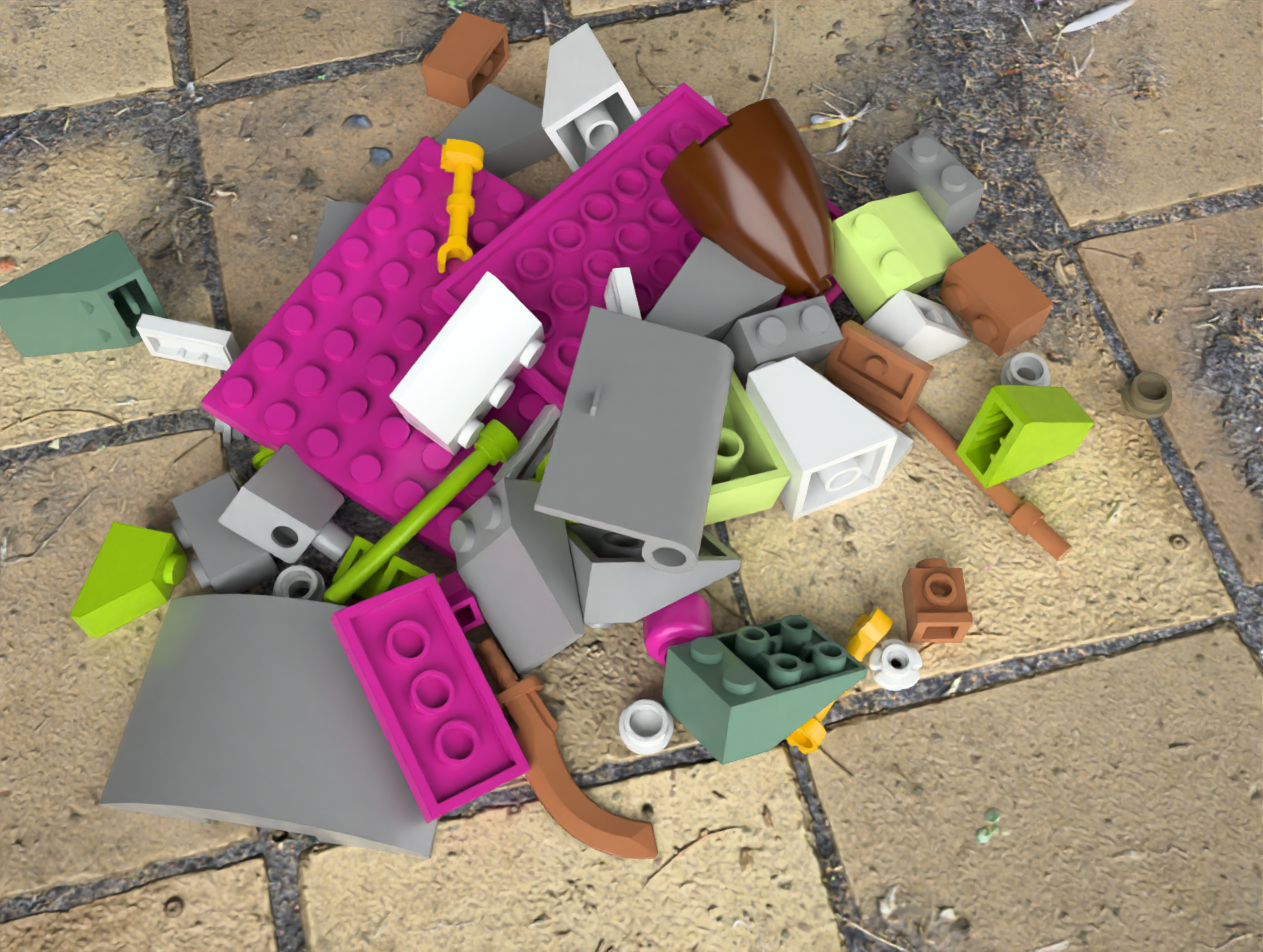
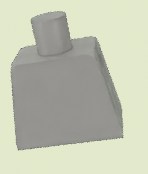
M286 443L242 486L218 520L225 527L286 563H296L310 544L336 563L354 540V537L330 520L344 503L343 495L324 477L308 467L292 447Z

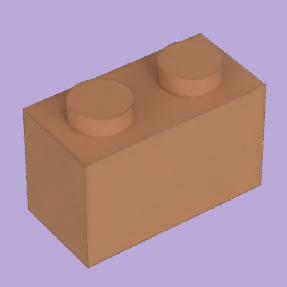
M462 11L455 22L445 29L442 39L433 51L428 52L424 57L422 75L425 78L428 96L465 108L489 83H492L510 58L506 25Z
M991 242L949 265L938 294L943 299L946 307L950 311L957 313L973 329L975 336L982 343L987 344L999 357L1039 333L1054 304Z

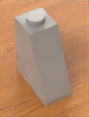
M491 83L434 139L440 144H446L448 138L470 141L480 145L484 150L483 169L500 179L558 152L541 125L543 109Z
M703 236L645 320L722 342L738 319L775 309L786 287L750 269L719 245Z

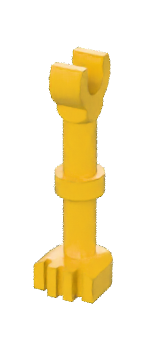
M447 138L446 144H442L441 169H444V172L454 173L453 192L448 196L446 210L450 214L448 241L440 247L437 256L439 273H445L446 262L450 258H459L465 263L474 255L472 249L467 245L469 217L474 214L475 199L471 196L473 174L481 171L484 164V150L474 142Z
M878 607L874 608L869 617L865 613L861 614L852 625L848 642L844 648L861 662L866 653L888 632L893 620ZM847 690L841 696H845L849 690ZM836 700L785 739L788 740V743L791 746H797L798 750L803 754L815 752L826 737V731L821 722Z

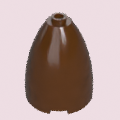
M775 98L757 101L727 117L729 124L710 134L702 143L699 140H694L667 167L660 182L665 188L666 195L701 238L703 236L750 269L785 286L783 295L794 300L805 296L809 300L827 292L833 286L829 279L835 274V242L825 192L809 151L786 110Z

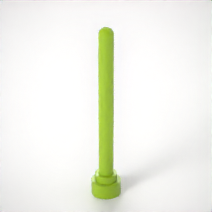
M492 419L479 432L478 440L473 444L475 450L325 591L323 601L325 603L343 605L489 464L495 466L499 461L506 463L520 449V444L513 433L495 419Z

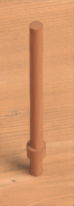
M916 403L907 417L908 422L1010 516L1008 523L1023 537L1029 534L1057 561L1065 557L1072 549V546L1043 520L1046 515L1031 501L1023 502L1003 482L985 489L957 455L956 450L960 442Z

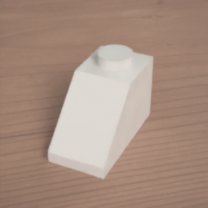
M901 289L862 325L925 362L963 348L971 341L946 306Z

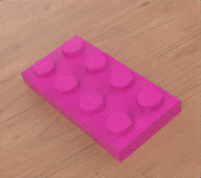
M434 573L333 613L330 621L427 824L531 770Z

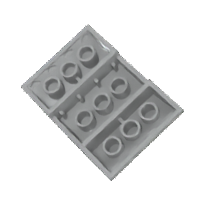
M205 594L171 599L99 802L102 807L211 824L212 820L288 831L313 835L320 842L427 859L431 858L439 818L428 824L426 823L330 621L334 612L348 606L306 599L256 594ZM467 640L476 658L477 652L475 648L477 644Z

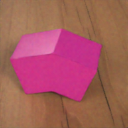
M457 570L442 577L440 587L463 633L485 623L473 595L467 589Z

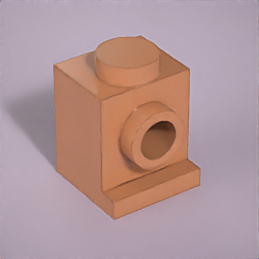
M930 558L918 562L915 568H909L902 584L908 643H961L973 623L972 612H968L962 568H948L947 562L939 558Z

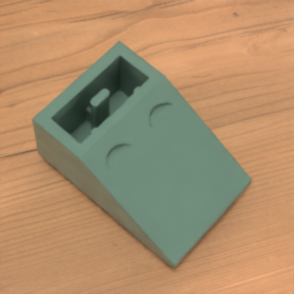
M119 231L0 286V326L22 357L131 347L143 340L136 328L142 314L168 319L142 267Z
M801 614L787 615L779 620L755 626H743L735 631L711 637H698L690 642L668 647L661 703L721 765H725L770 751L867 676L868 668L849 654L843 646L834 642L814 626L809 619Z

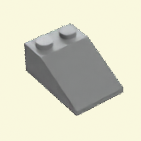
M503 477L451 524L450 545L455 551L457 572L473 595L476 604L518 674H527L584 636L585 630L565 519L534 511L541 482Z
M565 522L583 624L589 627L604 629L611 627L613 623L636 622L740 570L741 559L705 528L703 529L697 565L692 570L684 573H669L655 569L645 562L642 557L644 540L581 523Z

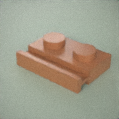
M853 320L843 323L840 332L844 339L830 352L825 363L827 367L823 376L848 396L900 430L905 427L908 421L907 417L915 407L934 366Z

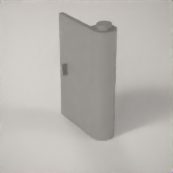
M591 305L534 511L644 540L642 547L643 559L653 568L663 572L684 573L692 570L698 561L735 358L732 350L724 343L715 339Z

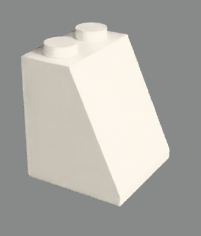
M587 23L550 46L541 124L574 173L642 117L624 83Z
M794 356L780 362L769 361L763 363L754 371L748 373L745 392L791 474L779 495L791 520L798 519L881 486L898 437L893 427Z

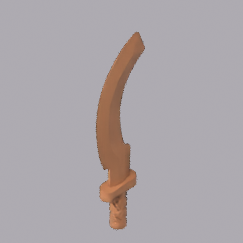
M489 638L481 642L475 650L481 657L484 665L488 667L489 673L497 681V686L502 692L494 695L501 710L507 708L519 727L514 736L531 768L525 775L546 811L566 832L593 849L628 859H654L658 854L653 826L650 822L632 820L601 808L579 788L572 778L554 736V733L559 730V725L537 694L543 688L537 676L531 675L520 681L517 675L513 673V669L508 661L504 659L505 656L500 648H497L495 640Z

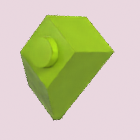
M113 521L69 616L90 637L100 638L169 601L175 585H179L185 577L188 556L171 533Z

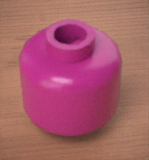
M695 592L642 618L644 645L647 653L663 666L666 665L668 647L690 642L698 637L714 636L708 602Z

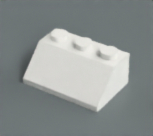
M487 271L389 397L409 424L455 456L462 446L468 449L478 439L479 432L484 428V424L481 421L493 406L499 409L508 400L515 388V384L512 381L523 366L530 369L542 355L546 346L543 343L545 337L542 323L494 275Z

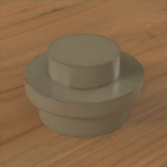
M1142 372L1127 380L1122 388L1121 398L1125 407L1133 414L1142 418H1157L1165 414L1171 406L1172 388L1168 380L1162 375L1155 372Z

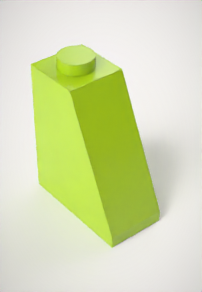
M1000 384L991 388L956 453L982 486L987 489L1074 454L1095 422L1064 387Z

